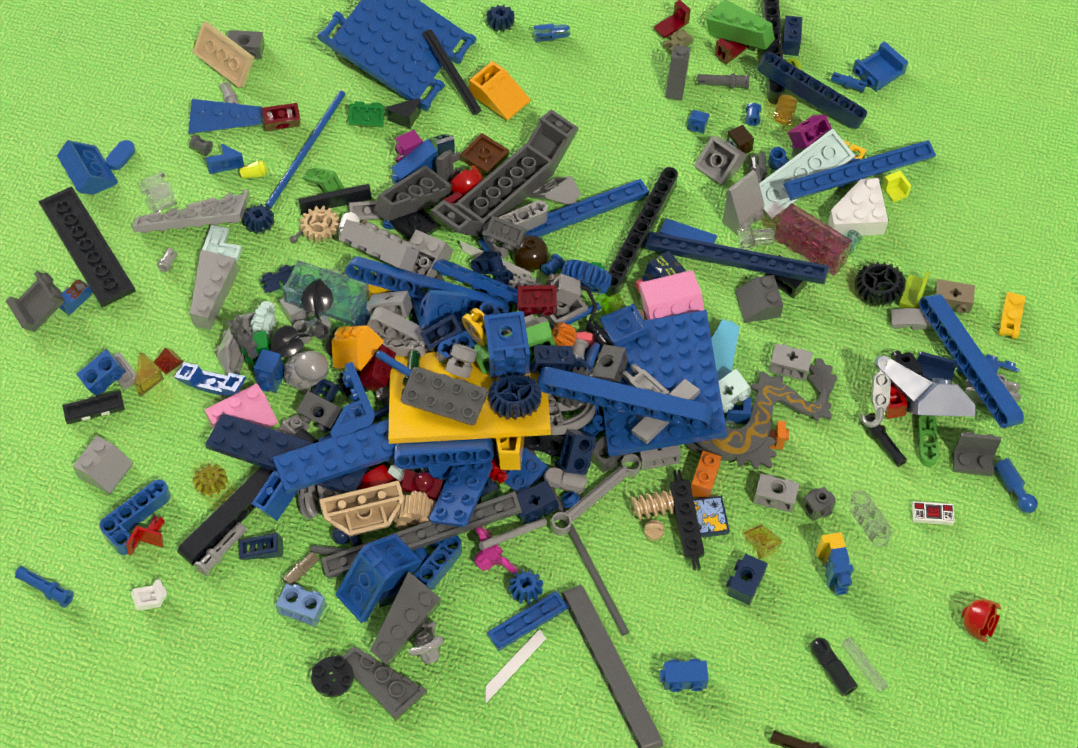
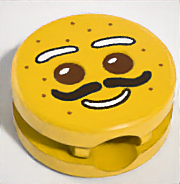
M474 308L470 311V315L465 314L462 317V323L472 339L478 345L485 346L487 344L484 316L486 315L481 310Z

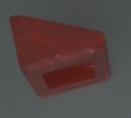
M164 348L154 363L165 374H168L181 365L183 359L172 349Z

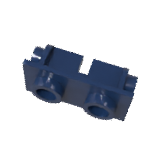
M285 265L277 273L272 274L270 272L263 275L259 284L265 285L262 287L264 293L270 294L281 289L280 281H282L284 287L297 282L299 276L297 272L293 273L295 265L290 267Z

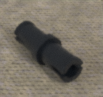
M593 320L592 323L590 321L587 324L586 328L593 334V340L599 343L602 348L603 345L614 346L606 330L602 329L596 321Z

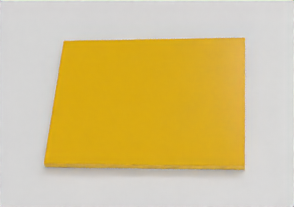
M429 352L420 357L419 368L438 374H446L457 380H465L470 384L486 388L487 392L489 386H492V382L498 380L490 378V373L483 374L477 359H475L474 363H471L473 368L470 377L464 378L447 372L445 370L447 363L439 362L436 358V352ZM395 356L396 361L407 367L408 357ZM458 360V363L464 365L465 362ZM393 367L391 369L389 444L551 435L549 398L547 393L541 392V404L537 408V412H532L531 416L525 415L524 419L517 417L516 420L512 417L507 420L506 416L500 418L499 414H494L493 409H490L488 397H486L476 424L471 426L402 404L401 394L404 388L403 378L405 375ZM529 367V374L523 377L529 375L530 379H535L537 383L540 373H531Z

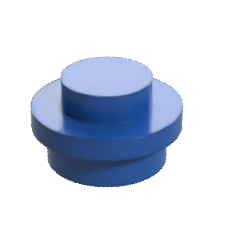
M569 491L561 497L562 506L569 509L580 500L579 494L574 491Z

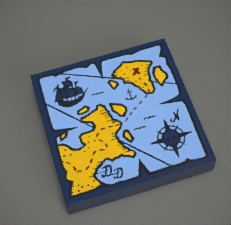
M722 496L694 499L701 538L728 535L730 530Z

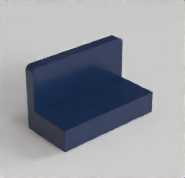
M922 351L919 352L917 361L924 370V378L932 381V378H943L952 382L953 373L957 366L955 360Z

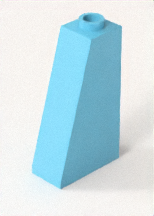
M722 319L711 338L718 381L732 372L740 326L725 319Z

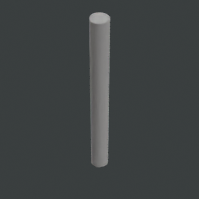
M541 518L479 543V547L481 550L528 533L547 525V520Z

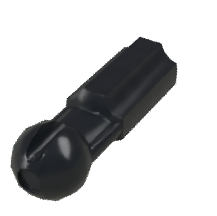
M821 637L815 638L810 644L811 653L818 659L840 695L843 697L851 694L858 688L857 683L841 660L835 655L829 641Z

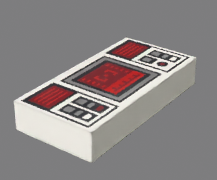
M913 501V522L953 525L954 506L953 504Z

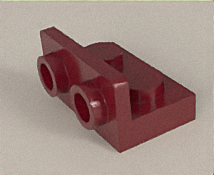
M556 285L518 286V310L523 311L524 316L531 314L550 316L553 313H557Z

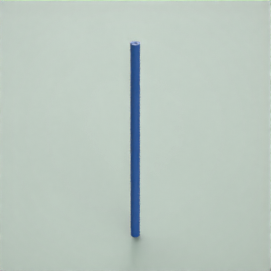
M339 91L265 206H268L270 209L273 207L345 97L344 91Z

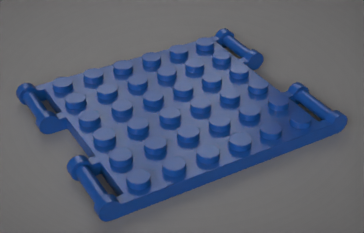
M361 0L347 19L340 12L336 11L326 28L317 35V38L322 43L409 101L420 98L429 85L432 86L433 89L426 99L422 100L420 98L421 109L425 111L429 110L431 102L438 92L443 90L445 84L441 80L434 78L442 65L423 33L428 29L432 30L450 60L456 64H460L463 61V56L477 40L473 34L466 33L419 0ZM337 23L340 24L341 28L331 39L328 35ZM460 40H464L465 43L458 53H454L453 50Z

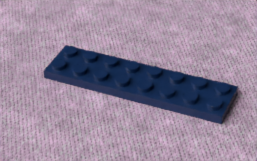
M222 413L205 446L206 449L277 471L273 462L274 456L314 443ZM369 467L331 478L315 485L341 494L357 491Z

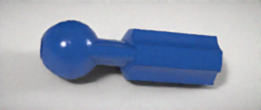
M1005 458L997 462L994 469L1007 490L1011 493L1014 492L1018 497V508L1024 513L1034 512L1038 505L1037 499L1033 495L1026 493L1023 488L1025 482L1011 460Z

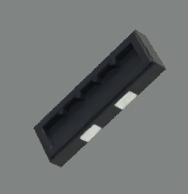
M121 391L62 405L67 425L125 410Z

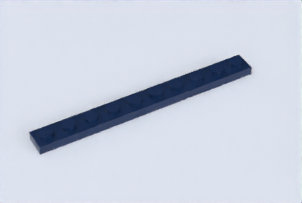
M650 232L645 244L646 250L661 253L670 251L676 256L824 285L829 273V266L657 232Z

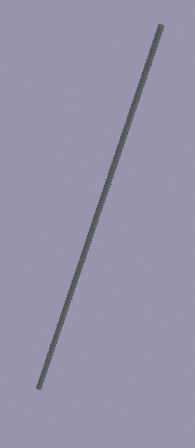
M438 273L435 276V279L445 281L441 274ZM527 449L537 457L535 451ZM544 473L540 477L541 482L544 481ZM551 487L560 506L556 509L557 512H566L555 489ZM562 520L564 526L567 527L568 523ZM571 524L569 535L621 635L624 636L629 633V630L575 527Z

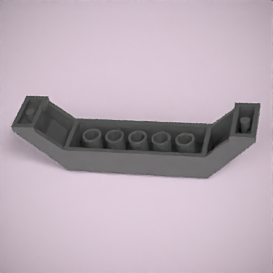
M551 109L540 118L537 127L522 148L457 203H448L443 200L431 210V213L458 233L483 237V226L491 220L492 216L501 217L510 213L553 176L577 134L578 127Z

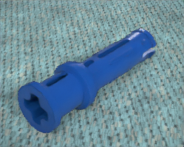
M23 566L16 570L15 578L43 592L48 600L53 599L62 608H66L72 602L74 597L73 591L65 590L60 587L59 583L49 582Z

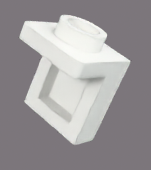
M159 579L155 580L153 586L133 589L131 595L136 610L139 611L161 607L167 592Z

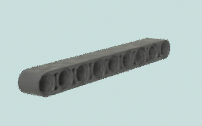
M580 584L563 591L562 597L568 606V611L637 747H663L661 736L584 587Z

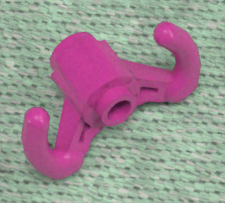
M482 526L475 529L476 533L480 536V542L492 538V534L485 527ZM498 544L479 551L476 554V558L473 559L484 572L486 570L489 571L494 565L503 566L511 573H517L519 570L517 565H513L506 557L502 556L504 551Z

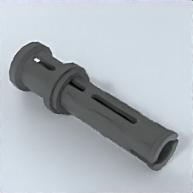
M698 73L697 85L730 86L731 89L741 87L749 90L750 74L744 76L732 73L729 76Z

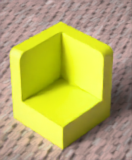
M897 171L885 176L882 189L892 202H896L908 197L911 184L901 171Z

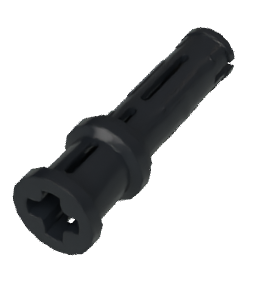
M870 413L865 416V419L872 422L875 420L876 414ZM880 424L872 428L865 426L871 433L870 437L880 443L897 467L906 463L907 458L888 436L884 425Z

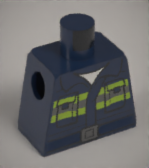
M667 251L648 263L645 275L642 276V282L686 272V270L673 254Z

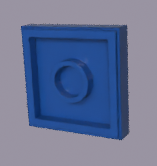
M634 303L599 318L608 337L614 343V346L617 347L649 334V330Z

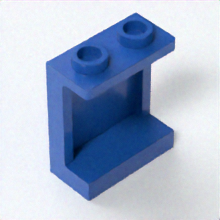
M884 41L880 44L878 51L862 62L859 59L855 60L852 71L864 82L866 81L867 86L876 92L905 74L908 61Z

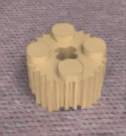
M414 491L412 494L404 496V501L393 519L396 522L395 527L399 530H405L430 521L429 517L436 501L429 499L425 492L421 493V491Z

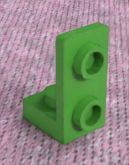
M312 168L303 177L306 182L320 184L325 193L345 189L335 171Z

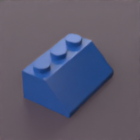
M67 140L57 155L61 165L65 168L69 178L75 185L76 190L81 194L94 195L118 183L95 145Z

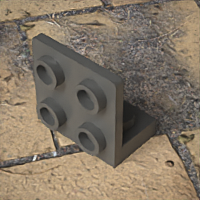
M973 432L961 433L953 450V472L992 477L994 474V455L1001 443V437L991 434L980 435Z

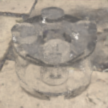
M162 171L142 179L138 183L140 191L147 197L145 203L153 213H159L177 205L174 191L169 181H164L163 177L166 176Z

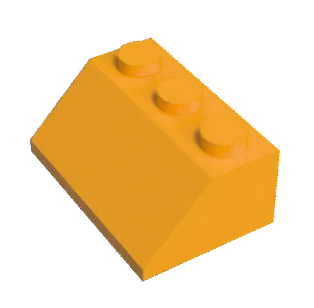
M342 326L338 328L334 334L335 337L332 339L333 368L335 370H345V364L353 362L356 371H361L384 340L369 326Z

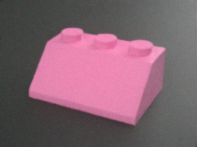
M692 270L639 283L646 320L704 310L702 293Z
M258 384L205 409L207 420L212 429L216 426L222 413L266 428L278 424L269 402Z

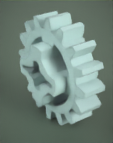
M261 302V306L259 305L258 309L255 310L251 320L252 333L266 331L268 338L269 335H272L277 321L274 313L275 305L273 303Z

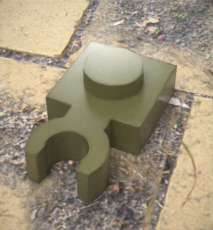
M682 28L663 43V49L670 47L668 53L672 54L674 45L687 47L693 43L694 38Z

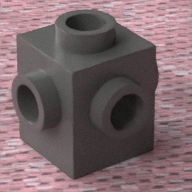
M824 486L820 489L815 488L804 497L802 507L812 521H815L822 516L825 518L831 515L836 500L833 493Z

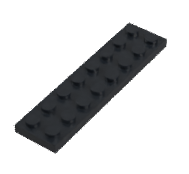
M72 186L38 201L86 283L91 287L92 293L101 308L136 292L135 287Z

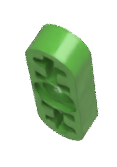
M920 415L917 421L919 460L924 466L931 467L936 464L939 458L936 418L934 415ZM924 420H927V423H929L928 430H925L926 423L923 422ZM929 436L933 442L926 443L922 437ZM929 449L930 457H932V459H928V456H926Z

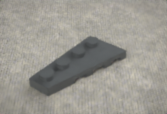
M355 646L342 656L352 666L354 679L395 721L427 693V689L416 685L409 678L403 677L389 666L379 663L377 659Z

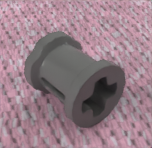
M194 135L189 143V148L196 149L202 155L207 156L212 151L213 142L205 141L199 135Z

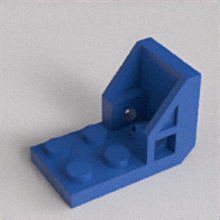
M429 290L423 299L411 296V303L421 330L430 328L452 314L459 316L462 321L469 297L467 292Z
M353 362L345 364L344 377H342L345 387L350 388L352 403L346 405L330 432V438H338L374 424V411Z
M397 534L368 543L358 552L335 595L360 623H364L370 617L383 592L399 585L405 580L408 572L412 574L420 567L422 560Z

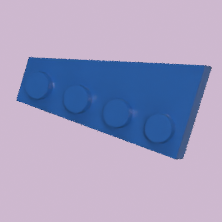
M192 99L188 134L261 125L263 107Z

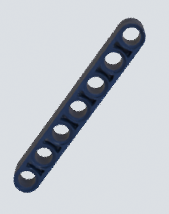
M765 52L757 66V70L762 75L850 128L857 129L861 126L867 116V111L862 106L774 53Z

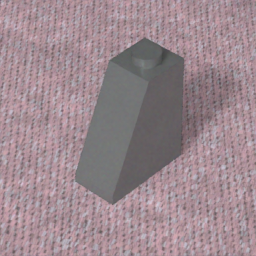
M673 46L665 98L682 101L691 47Z

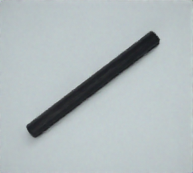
M429 29L423 33L425 39L472 115L479 114L481 112L480 106L434 32Z

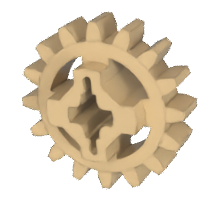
M315 206L314 211L308 209L309 214L303 213V218L300 219V228L303 236H308L309 241L314 238L315 242L318 243L319 239H322L324 243L326 238L332 240V235L337 236L340 220L336 212L332 213L331 208L325 210V206H322L321 209Z

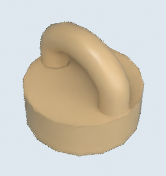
M650 520L645 524L644 535L647 539L658 541L663 537L664 526L661 522Z

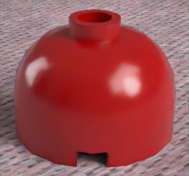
M475 165L471 166L472 170L468 171L465 169L451 181L453 184L451 186L452 194L459 191L464 197L483 181V176Z
M977 599L969 607L966 606L962 612V618H964V627L968 634L982 642H987L986 636L992 637L1000 619V615H997V609L1001 610L1000 604L987 599Z

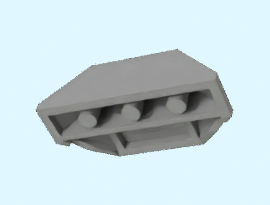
M254 312L239 315L243 320L242 326L245 329L249 328L253 332L251 320L253 319ZM228 328L224 330L222 343L217 346L215 354L226 376L229 373L239 375L245 361V354L243 355L241 345Z

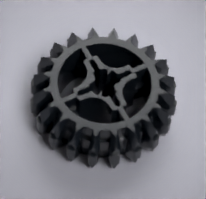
M878 260L876 264L870 262L868 266L864 265L855 277L857 295L861 296L862 301L867 300L868 305L874 303L875 307L877 304H881L884 307L886 303L891 306L892 302L897 303L898 298L903 296L906 287L903 272L899 271V267L893 268V263L890 265H886V262L879 264Z

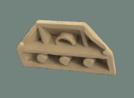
M399 481L319 499L324 520L346 535L353 536L389 527L404 501V496Z

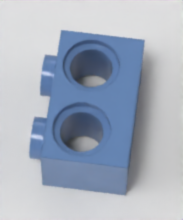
M295 584L293 586L285 585L276 604L278 614L314 627L317 626L326 607L325 598L322 594L316 591H306L301 586ZM291 598H297L295 602H288ZM309 605H316L314 609H307Z

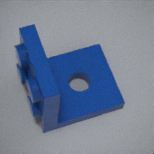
M524 312L484 316L489 351L490 378H504L505 374L511 376L513 373L515 375L522 373L523 376L529 374L530 350ZM508 329L512 334L505 337L501 334V331Z

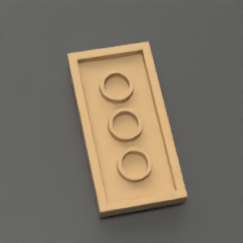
M203 22L193 53L237 87H244L255 57L210 23Z

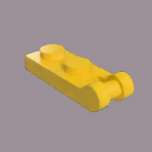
M1007 292L998 335H1008L1012 339H1018L1026 296Z

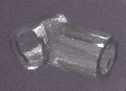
M742 226L736 231L739 246L744 250H750L755 245L774 244L775 233L772 228L752 229L750 226Z

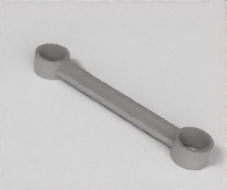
M634 454L625 455L621 466L567 512L554 514L551 520L552 532L559 536L566 535L571 529L572 522L626 477L638 475L641 468L640 458ZM633 462L637 465V468L628 469L624 463ZM556 520H564L568 523V526L559 528L554 522Z

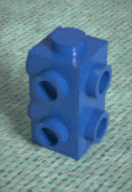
M673 659L664 662L663 670H659L660 683H664V690H670L671 692H680L682 689H691L692 691L707 689L709 681L707 661L691 659L680 662Z

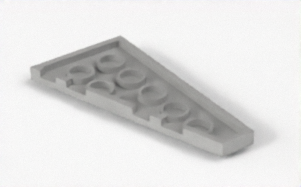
M249 189L242 190L243 194L233 196V193L227 194L226 197L220 200L211 198L188 204L187 208L177 210V207L172 208L162 215L160 212L137 217L133 224L134 233H147L153 230L165 231L171 228L183 229L189 226L201 227L207 224L219 225L225 222L237 223L242 220L250 197Z

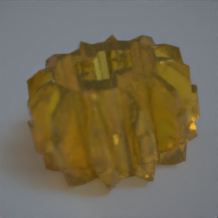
M784 94L780 96L774 113L776 122L783 125L791 124L798 103L795 97Z
M208 463L207 467L201 465V471H195L193 483L196 491L201 492L203 497L209 493V496L212 498L213 493L220 495V489L226 490L225 483H227L228 478L225 475V470L223 468L220 469L218 464L213 467L210 463Z

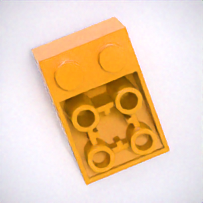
M491 61L469 80V90L473 97L507 121L531 101L509 73L494 61Z

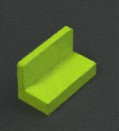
M926 271L924 279L909 274L905 291L898 307L918 309L930 272Z

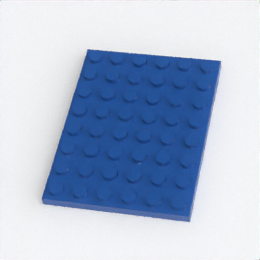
M707 310L644 321L649 334L618 346L626 348L629 358L625 371L634 377L636 374L632 372L630 366L636 364L666 388L669 394L686 379L700 389V394L693 401L712 406L713 414L710 426L706 430L669 423L648 444H645L632 434V429L645 416L603 407L609 457L728 437ZM622 377L620 384L630 386Z

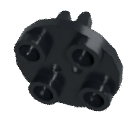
M340 655L326 657L312 667V685L324 697L334 698L341 696L353 684V668Z

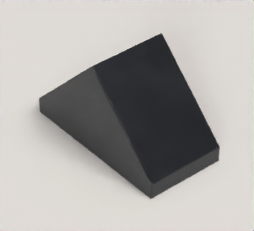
M420 98L386 107L388 121L411 129L421 113Z

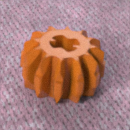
M562 322L554 326L552 332L558 346L573 347L577 337L576 329Z

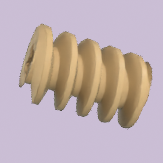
M670 489L668 494L665 490H662L660 495L658 492H654L653 497L650 493H646L645 499L642 495H638L637 501L634 496L630 497L632 513L640 521L643 514H645L647 519H650V513H653L656 518L658 511H661L662 515L665 516L667 509L670 514H673L674 502Z

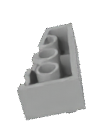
M346 219L338 240L350 243L351 246L364 250L366 253L398 268L412 271L419 254V250L413 248V243L405 240L402 242L401 237L393 234L390 236L389 231L381 228L378 230V226L367 222V225Z
M201 250L190 310L194 326L208 330L212 329L238 274L236 258Z

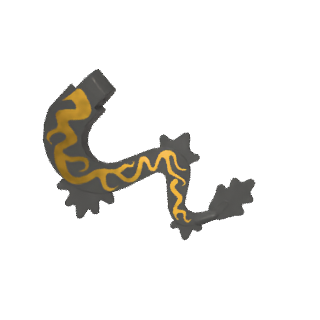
M818 358L816 364L809 367V371L813 375L808 376V381L812 383L820 397L816 402L808 403L792 388L783 384L782 375L771 377L761 371L759 373V382L751 385V389L757 392L750 420L746 426L741 429L726 427L728 437L686 445L699 455L702 454V451L722 456L721 461L736 460L737 465L740 467L749 461L756 470L760 464L770 469L773 466L770 458H775L777 455L775 451L769 448L776 443L775 438L769 437L774 404L782 403L802 415L812 416L815 421H818L820 417L829 420L832 418V414L829 411L832 406L831 403H828L829 395L838 377L831 374L833 369L831 365H826L821 358Z

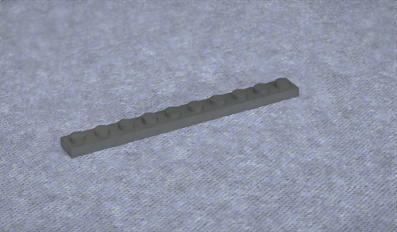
M512 492L476 505L469 523L465 527L435 524L428 521L394 534H397L411 550H415L522 513L516 492ZM368 543L321 558L326 577L331 579L346 574L358 552Z

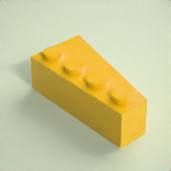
M525 436L494 438L500 470H521Z

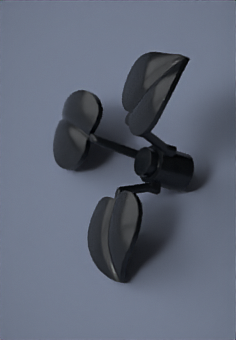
M321 279L311 282L301 296L303 309L306 312L314 311L317 323L311 327V332L298 335L294 327L282 326L273 335L270 351L281 354V357H292L300 353L304 348L301 337L315 336L320 340L329 337L325 342V349L333 357L332 339L335 337L336 330L340 327L334 328L330 335L329 327L323 324L319 317L318 311H328L332 307L334 300L331 290Z

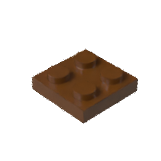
M481 133L460 154V160L470 166L475 165L480 172L488 176L509 155V149Z

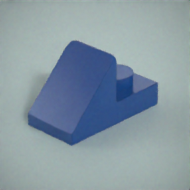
M221 144L223 154L206 158L209 174L244 167L242 153L224 144Z

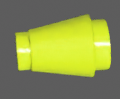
M257 160L240 168L242 179L258 178L267 175L264 160Z

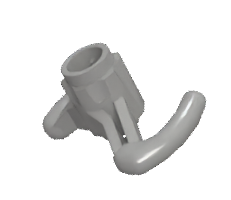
M431 620L426 621L418 632L421 633L414 640L416 647L409 650L411 656L419 655L421 661L425 664L433 663L439 659L440 651L438 647L444 642L442 636L435 637L436 623Z

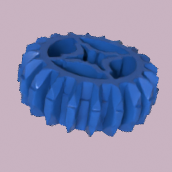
M572 259L567 260L562 268V274L580 280V284L588 287L592 293H606L611 285V275L603 270V268H599L591 263Z

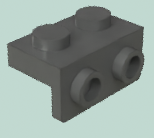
M492 216L486 231L483 230L482 235L486 238L487 242L496 244V242L501 243L503 248L513 251V248L520 249L527 229Z

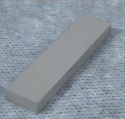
M684 379L669 395L694 400L700 394V389ZM645 417L632 429V434L645 444H648L670 422Z

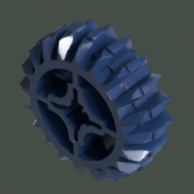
M513 373L511 376L505 374L504 378L498 377L497 381H493L492 386H489L487 397L490 409H493L494 414H499L500 418L506 416L507 420L511 417L516 420L517 417L524 419L525 415L531 416L532 412H537V408L541 404L542 393L535 379H530L529 375L523 377L522 373L519 375Z

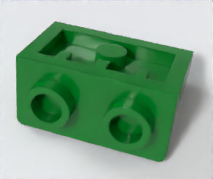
M355 101L354 104L350 103L348 125L384 128L385 105L378 102H373L372 105L361 101Z

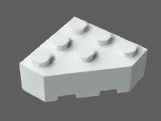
M879 178L860 179L833 207L828 220L831 237L883 235L885 233L888 218Z

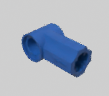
M774 147L771 149L768 165L771 169L778 170L790 161L786 157V151L783 148Z

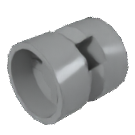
M454 343L450 353L452 359H448L445 370L451 374L469 378L473 368L471 363L475 362L478 351ZM458 360L465 362L464 365L458 363Z

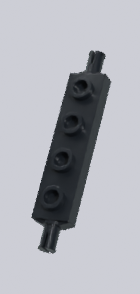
M674 470L675 481L670 483L669 487L673 496L674 512L684 559L691 560L693 571H696V568L698 571L701 569L699 558L703 557L705 552L690 480H682L681 470Z

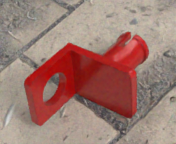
M154 516L147 529L136 526L126 543L128 555L133 554L140 541L162 548L164 545L163 537L159 532L165 524L164 519L159 517L157 520L158 516Z

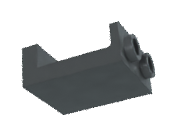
M39 271L34 273L38 280L19 299L10 296L6 300L21 327L33 332L65 302L61 295V290L54 285L53 278L48 273H41Z

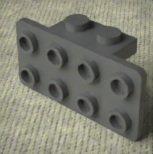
M415 367L408 379L401 402L402 404L473 426L478 420L488 392L486 388L470 384L465 380H457L446 374H438Z

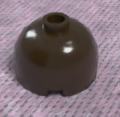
M525 236L520 249H513L512 258L515 266L530 273L534 272V270H541V265L547 263L549 259L547 244L537 236Z

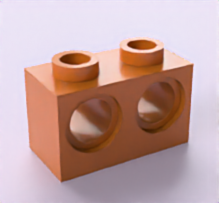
M702 451L691 484L694 497H710L722 456Z

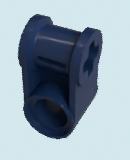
M484 251L471 261L472 270L479 274L499 275L507 270L506 266L503 265L500 251Z

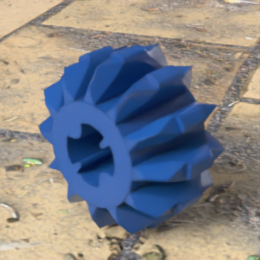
M524 569L521 570V574L515 572L513 578L509 580V593H512L513 600L519 598L520 604L524 600H527L528 604H531V599L537 601L538 595L543 593L541 588L543 581L539 580L540 575L538 573L533 575L531 569L528 573H525Z

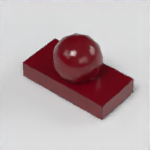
M405 469L402 473L400 486L402 491L409 493L414 491L425 492L429 499L437 501L443 480L433 478L428 472L417 473Z

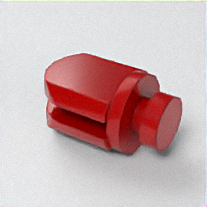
M493 457L492 461H490L493 468L489 476L493 481L503 483L507 480L508 474L506 470H500L499 461Z

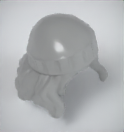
M307 350L306 352L295 354L289 358L284 366L285 371L283 373L286 383L302 391L304 394L307 391L310 392V387L316 385L327 376V359L315 351Z

